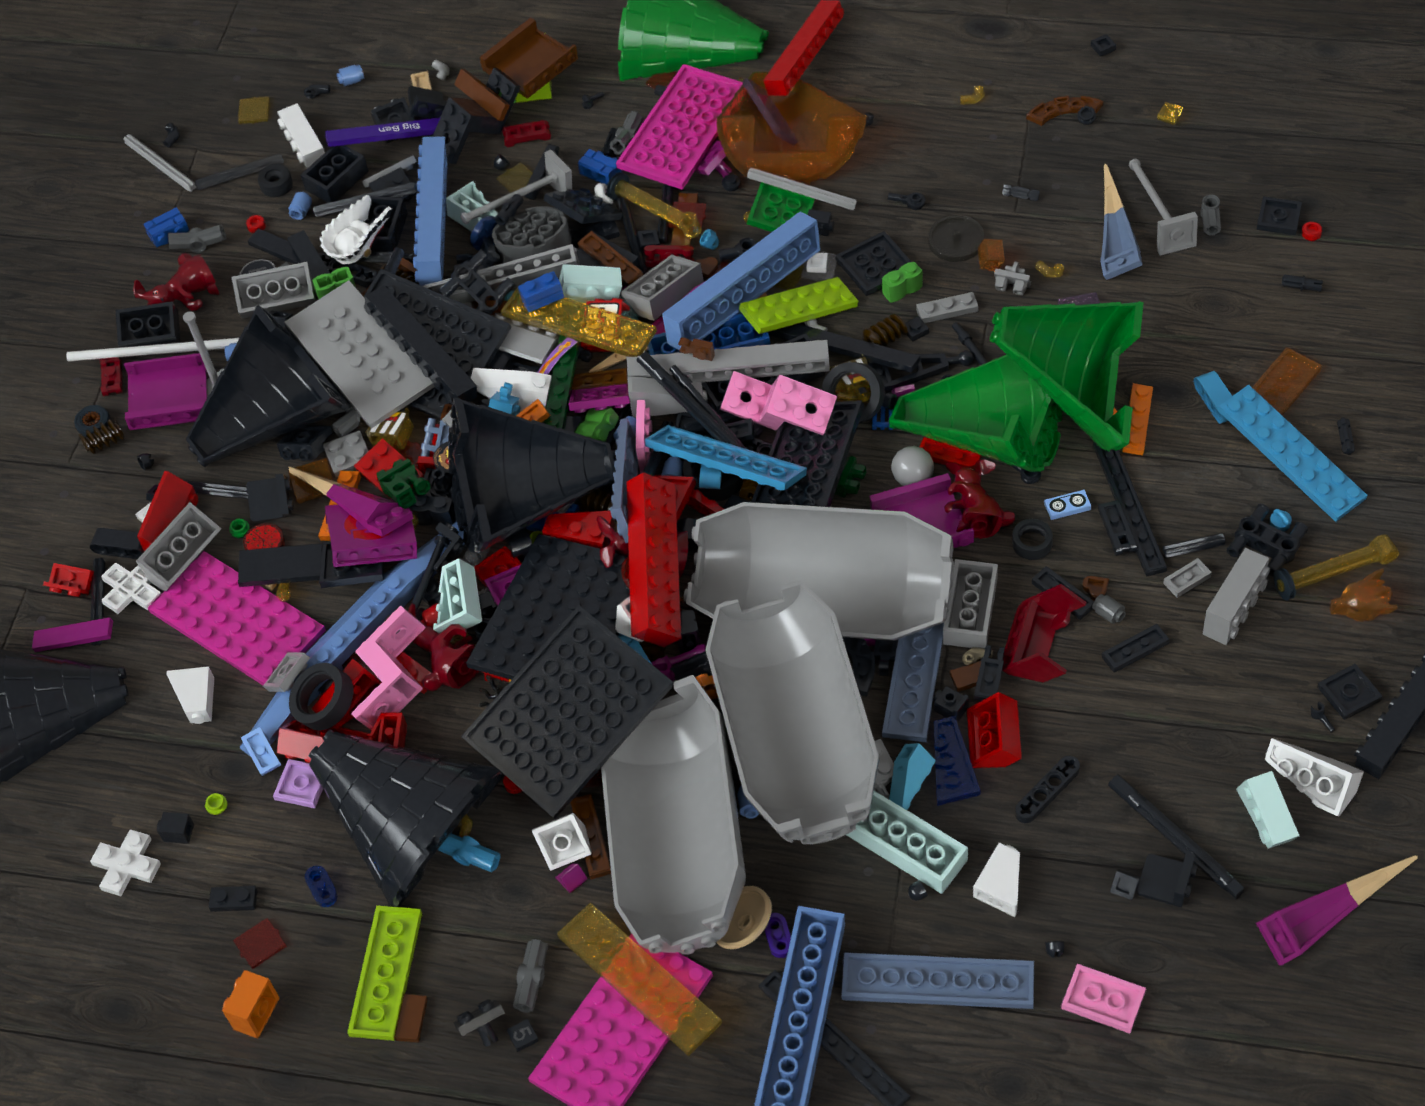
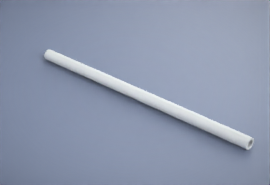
M239 338L204 341L207 350L225 349V346H228L230 343H237ZM195 342L71 351L67 352L66 356L67 361H80L199 350Z

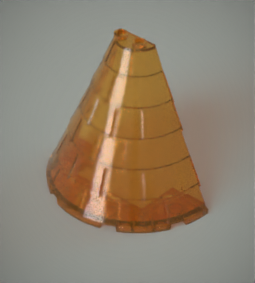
M753 72L734 94V98L722 109V113L716 117L719 140L726 156L735 168L746 177L749 169L752 167L807 185H811V182L820 178L824 180L839 170L855 152L854 147L859 138L863 136L867 116L801 79L798 80L788 96H768L763 80L769 72Z

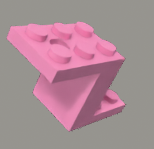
M733 371L720 410L743 419L752 418L754 423L775 431L785 421L824 435L837 396L783 375H779L774 383L770 385ZM743 392L749 393L751 401L743 402L740 394ZM811 403L815 405L816 412L814 414L808 413L805 408L806 404Z
M402 606L395 610L355 651L382 681L351 713L355 719L370 730L374 727L380 713L400 712L423 689L396 659L426 628Z

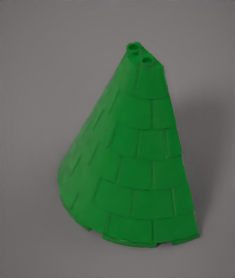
M627 0V8H623L619 31L618 50H621V61L618 62L619 80L625 81L639 77L647 78L678 72L683 64L702 69L756 60L759 58L760 53H763L764 41L768 40L769 31L762 29L746 18L744 19L716 0Z
M1143 302L1003 307L1000 313L996 312L994 314L992 324H995L990 335V341L995 343L1011 360L1015 361L1028 377L1033 379L1065 414L1070 416L1088 434L1097 446L1107 451L1111 449L1117 451L1129 444L1133 408L1125 405L1114 415L1113 410L1119 355L1140 338Z
M1004 355L976 368L972 367L900 396L889 418V426L891 429L897 428L915 435H922L940 443H946L986 458L1017 466L1029 472L1044 471L1045 466L1051 465L1057 453L1061 436L1060 432H1057V422L1062 421V409L1033 379L1028 377L1015 361Z

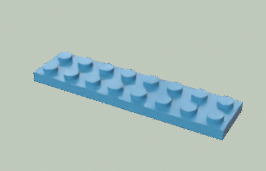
M1247 385L1219 405L1218 411L1335 522L1366 500L1368 495L1250 385Z
M670 425L665 426L645 439V446L652 448L656 452H664L672 457H680L692 463L696 462L707 468H715L723 473H731L742 479H750L761 485L775 487L777 490L788 489L807 474L806 467Z

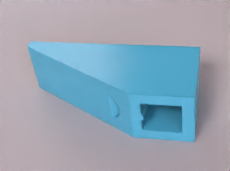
M919 743L905 744L894 761L889 800L905 810L910 807V802L921 789L922 782L930 774L931 768L936 761Z

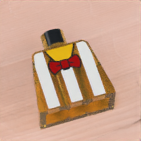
M865 357L849 361L868 365ZM838 365L830 367V371ZM849 373L843 376L836 386V389L840 391L845 399L850 400L858 397L859 400L864 402L870 398V385L858 373Z
M407 407L402 408L372 429L369 427L366 430L372 446H375L383 438L393 448L405 449L413 430V423L409 417L410 411Z

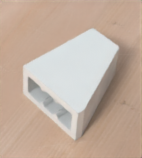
M200 667L167 671L169 681L190 723L201 724L212 721L214 676L210 668Z
M999 843L973 886L974 898L1013 917L1017 914L1020 852L1010 845L1005 846Z

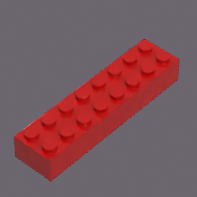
M643 472L627 481L631 637L665 647L681 639L675 484Z

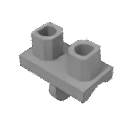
M1015 261L1013 267L1006 265L1005 270L995 269L996 290L1006 291L1007 285L1013 284V293L1024 295L1026 289L1030 288V275L1025 274V269L1019 268V262Z

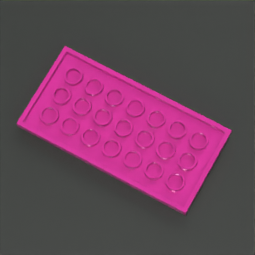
M683 64L616 162L617 168L683 190L748 91V84Z
M205 551L186 568L167 591H164L148 607L151 614L261 685L266 683L287 653H306L326 631L324 625L259 585L239 587L238 572Z
M631 933L529 1076V1082L568 1106H624L713 977V973L678 952L650 953L649 949L638 944Z

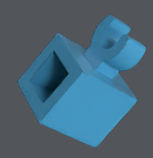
M505 382L504 387L501 386L500 392L497 391L490 398L489 407L514 416L518 415L521 406L518 405L519 398L511 396L513 384Z

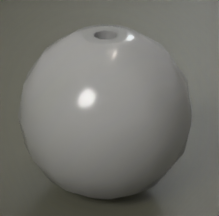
M907 446L899 450L894 456L891 471L895 480L902 486L931 478L934 472V462L931 455L925 449L917 446Z

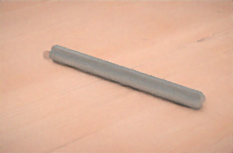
M131 134L124 136L125 144L186 190L192 192L196 188L194 181Z
M751 167L748 171L747 177L749 179L849 210H854L857 203L856 199Z

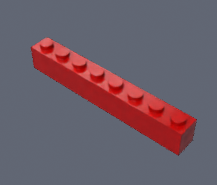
M820 0L763 81L768 96H788L843 18L844 10L841 7L840 0Z

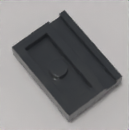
M706 651L673 664L670 667L676 681L691 675L696 677L705 673L708 676H712Z

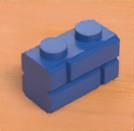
M591 149L578 161L579 173L606 185H608L612 176L622 172V170L616 166L617 158H610L600 151L596 152Z
M177 207L143 224L156 248L169 242L168 233L189 232L187 223Z
M554 271L545 273L536 279L518 286L521 300L528 313L564 298L561 283Z

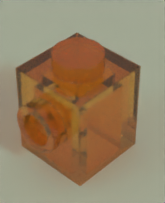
M983 239L978 247L980 269L995 271L996 268L999 269L1005 261L1002 240Z

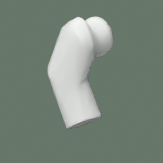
M598 183L594 188L595 196L603 198V201L608 204H613V200L605 195L607 185Z

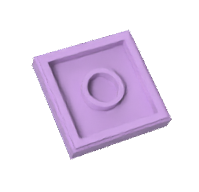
M288 759L274 792V800L316 808L323 788L309 766L310 763Z

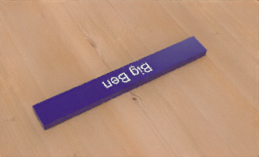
M440 118L325 131V137L328 147L433 135Z

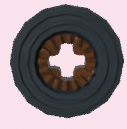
M99 405L84 407L75 416V427L79 433L86 437V430L93 433L94 426L101 430L100 423L108 426L107 420L110 419V415L104 407Z

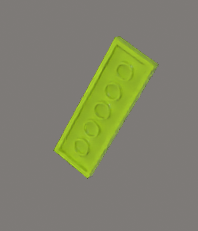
M835 277L740 303L739 310L757 333L762 334L855 308L859 301L840 278Z
M376 905L347 1032L349 1037L395 1041L394 1037L401 1004L407 987L422 917L421 909Z

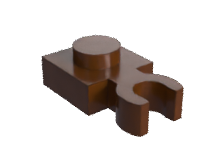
M681 338L678 343L681 346L679 350L681 353H693V357L700 360L712 361L715 356L713 342L695 338L692 342L687 338Z

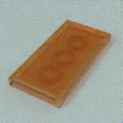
M1286 347L1252 388L1283 415L1321 371L1322 365Z

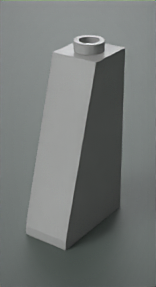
M627 377L629 399L634 418H636L637 400H645L646 408H650V416L688 412L654 378ZM692 381V385L708 402L707 392L702 389V382Z

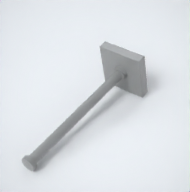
M552 150L546 151L545 178L473 211L461 213V220L464 224H467L471 219L509 202L514 194L524 196L548 184L556 191L572 190V170Z
M1138 159L1131 160L1129 162L1130 169L1134 170L1164 219L1158 221V254L1161 256L1196 246L1197 214L1191 212L1172 218L1140 167V161Z
M190 311L183 315V319L188 323L210 377L207 379L208 397L224 368L216 373L196 324V316L194 312Z

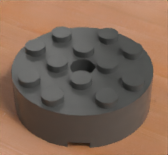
M547 206L526 208V212L510 217L505 225L497 224L492 232L497 254L500 255V261L503 263L570 245L572 239L567 219L563 212L557 208Z

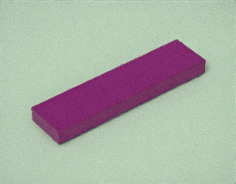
M109 617L34 631L32 650L40 652L111 639L113 620Z

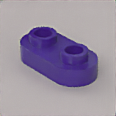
M771 913L769 922L764 930L773 956L786 958L791 935L784 916L779 913ZM774 925L779 926V928L775 930L771 927ZM783 945L785 949L779 950L778 947Z

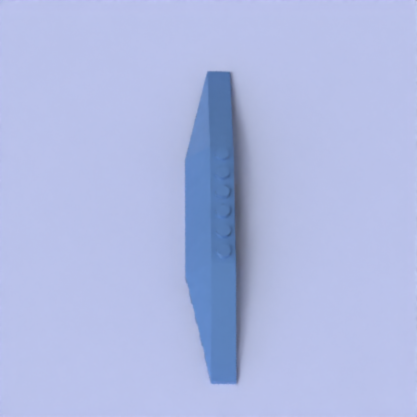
M456 521L452 524V526L455 527L457 531H459ZM459 531L458 535L463 539V531ZM436 536L417 549V559L399 562L383 574V581H376L308 650L306 655L310 659L307 662V668L318 663H329L343 671L342 664L395 609H398L400 606L404 607L415 596L416 589L419 587L436 547L434 542ZM327 680L321 682V683L314 689V691L312 692V694H311V696H310V698H309L308 706H309V705L316 699V697L319 695L318 689H319ZM291 689L275 694L251 730L253 731L260 727L270 745L278 738L279 728L295 720L289 709ZM242 743L240 749L250 756L244 743Z

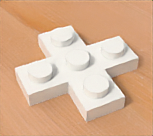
M114 563L101 576L104 582L113 587L102 599V603L117 614L132 601L148 610V607L161 595L160 591L149 585L151 582L147 579L139 565L129 572L119 564Z
M129 830L120 848L100 842L90 862L93 866L108 870L99 886L102 891L122 896L131 877L149 883L152 882L161 863L157 859L144 856L152 840L150 835Z

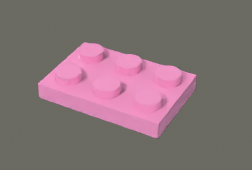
M637 400L636 453L640 473H643L651 453L650 448L645 446V439L652 432L650 408H646L645 400Z
M1077 964L1061 1009L1131 1033L1146 988Z

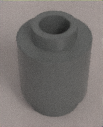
M1100 594L1092 605L1095 613L1112 624L1121 622L1126 615L1125 606L1109 595Z

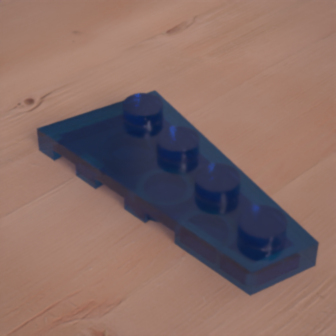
M952 716L934 721L937 806L981 795V790L956 717Z

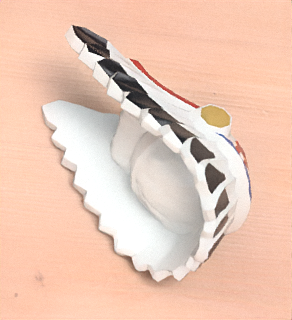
M365 195L362 200H357L355 204H351L349 209H344L342 213H339L337 218L332 219L331 224L326 225V230L322 231V236L319 238L322 243L320 246L328 256L335 258L341 264H352L363 257H369L371 255V245L389 218L392 209L388 206L371 225L364 223L368 219L371 198L369 195Z

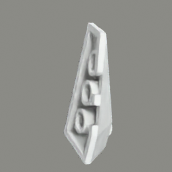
M473 368L471 379L477 385L478 393L491 398L497 391L500 392L501 386L504 387L506 382L513 384L511 396L519 398L520 412L537 399L546 408L551 375L530 371Z

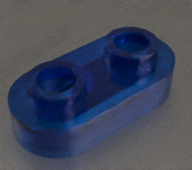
M322 866L310 867L306 871L304 878L316 903L321 907L332 906L336 902L338 894L328 873ZM330 895L327 899H323L324 896Z

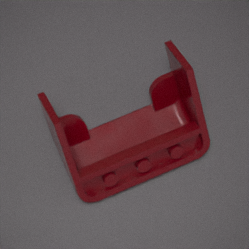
M1062 584L1024 600L1018 606L1005 646L1002 671L1007 675L1041 683L1066 674L1067 670L1048 657L1055 631L1066 627L1070 622L1071 612L1086 606L1087 602Z

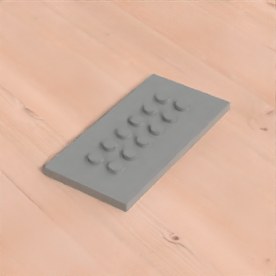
M348 280L286 320L285 325L372 429L435 386L429 377L427 378L423 375L418 365L412 363L407 353L401 351L396 341L389 338L385 329L378 326L374 317L367 314L364 309L365 298Z

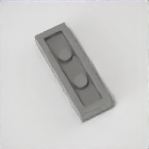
M412 155L362 182L366 188L370 182L400 167L404 172L412 169V164L417 161Z
M970 292L916 304V310L922 321L928 323L978 312V304L974 293Z

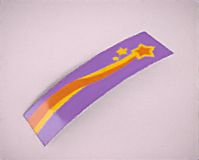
M567 337L562 344L560 343L551 352L537 373L548 375L560 357L577 341Z

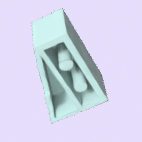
M474 181L446 198L447 216L470 231L474 229L475 225L486 216L495 217L498 213L493 209L471 219L467 224L463 223L460 216L461 213H468L489 203V201L484 199L483 193L478 191Z
M563 264L559 281L564 298L558 300V307L583 304L587 301H594V299L610 300L619 298L622 288L621 268Z
M459 558L442 566L439 585L441 597L440 604L436 606L438 618L437 623H434L433 630L441 633L451 624H459L463 628L468 629L482 622L474 567Z
M1272 771L1247 779L1236 789L1259 831L1263 844H1266L1268 849L1292 841L1299 836Z

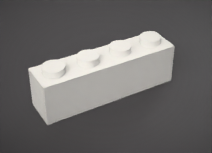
M294 104L277 111L280 118L277 121L281 130L285 129L283 132L287 141L291 140L290 145L293 151L298 152L296 155L299 162L304 163L308 169L325 152L299 105Z

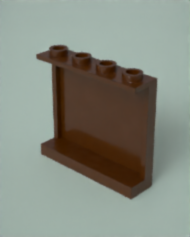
M530 17L480 57L482 70L487 74L491 75L493 68H499L521 86L518 93L528 99L569 65L574 63L578 59V53L575 44L569 48L537 29L536 20Z

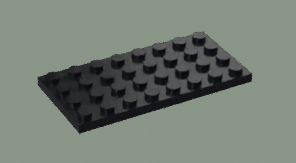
M862 400L835 402L824 435L784 421L778 428L768 456L806 467L807 474L786 490H777L769 485L758 484L751 503L830 507L864 408ZM811 403L806 404V411L814 414L816 412L815 405Z

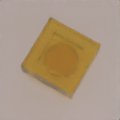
M1165 102L1158 113L1157 119L1175 125L1182 114L1183 107Z

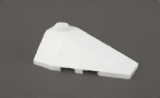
M1271 738L1265 760L1282 776L1287 777L1293 782L1301 793L1304 792L1312 800L1313 804L1336 816L1341 815L1357 793L1364 771L1343 762L1275 738Z

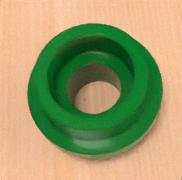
M238 518L231 522L229 531L233 537L242 538L249 533L250 526L247 521Z

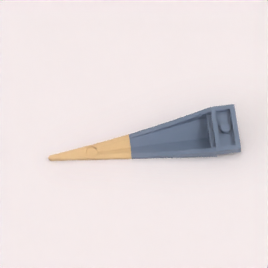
M1105 164L1104 232L1101 266L1103 276L1108 280L1143 264L1139 245L1109 167Z

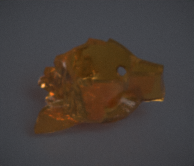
M1379 569L1364 579L1349 584L1340 598L1331 600L1330 613L1346 615L1356 621L1363 622L1364 620H1373L1378 615L1389 614L1398 608L1397 605H1389L1388 603L1391 599L1390 596H1392L1391 588L1382 586L1385 581L1379 580L1384 569Z

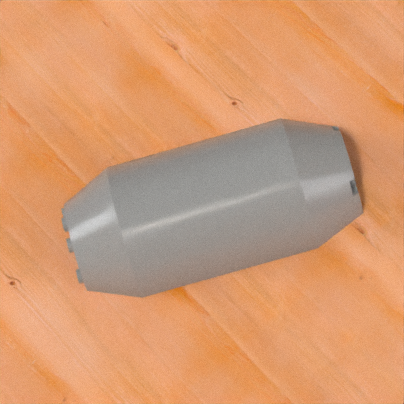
M743 502L696 520V526L692 528V539L698 545V552L694 555L696 570L692 574L691 582H688V589L684 591V601L712 619L716 605L727 600L738 599L741 610H745L751 606H759L772 600L783 599L781 586L798 581H803L835 613L842 637L895 641L944 623L947 619L946 615L951 604L954 574L952 536L907 512Z
M798 581L781 586L783 599L772 600L766 604L751 606L745 610H741L738 599L727 600L716 605L706 653L746 799L783 839L791 843L793 840H800L802 844H817L840 838L854 831L856 824L861 820L864 822L867 819L871 808L879 755L836 615L803 581Z
M694 675L673 682L674 690L678 694L660 700L601 767L614 906L638 944L649 949L650 953L681 952L682 954H692L697 949L713 947L716 944L715 942L727 933L746 881L726 724L723 715Z

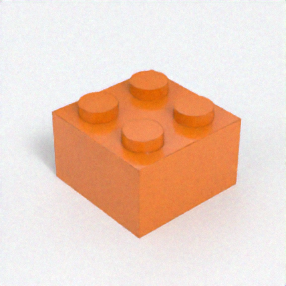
M244 970L241 977H238L235 981L234 990L230 997L226 998L222 1012L235 1031L258 1039L280 997L269 978Z

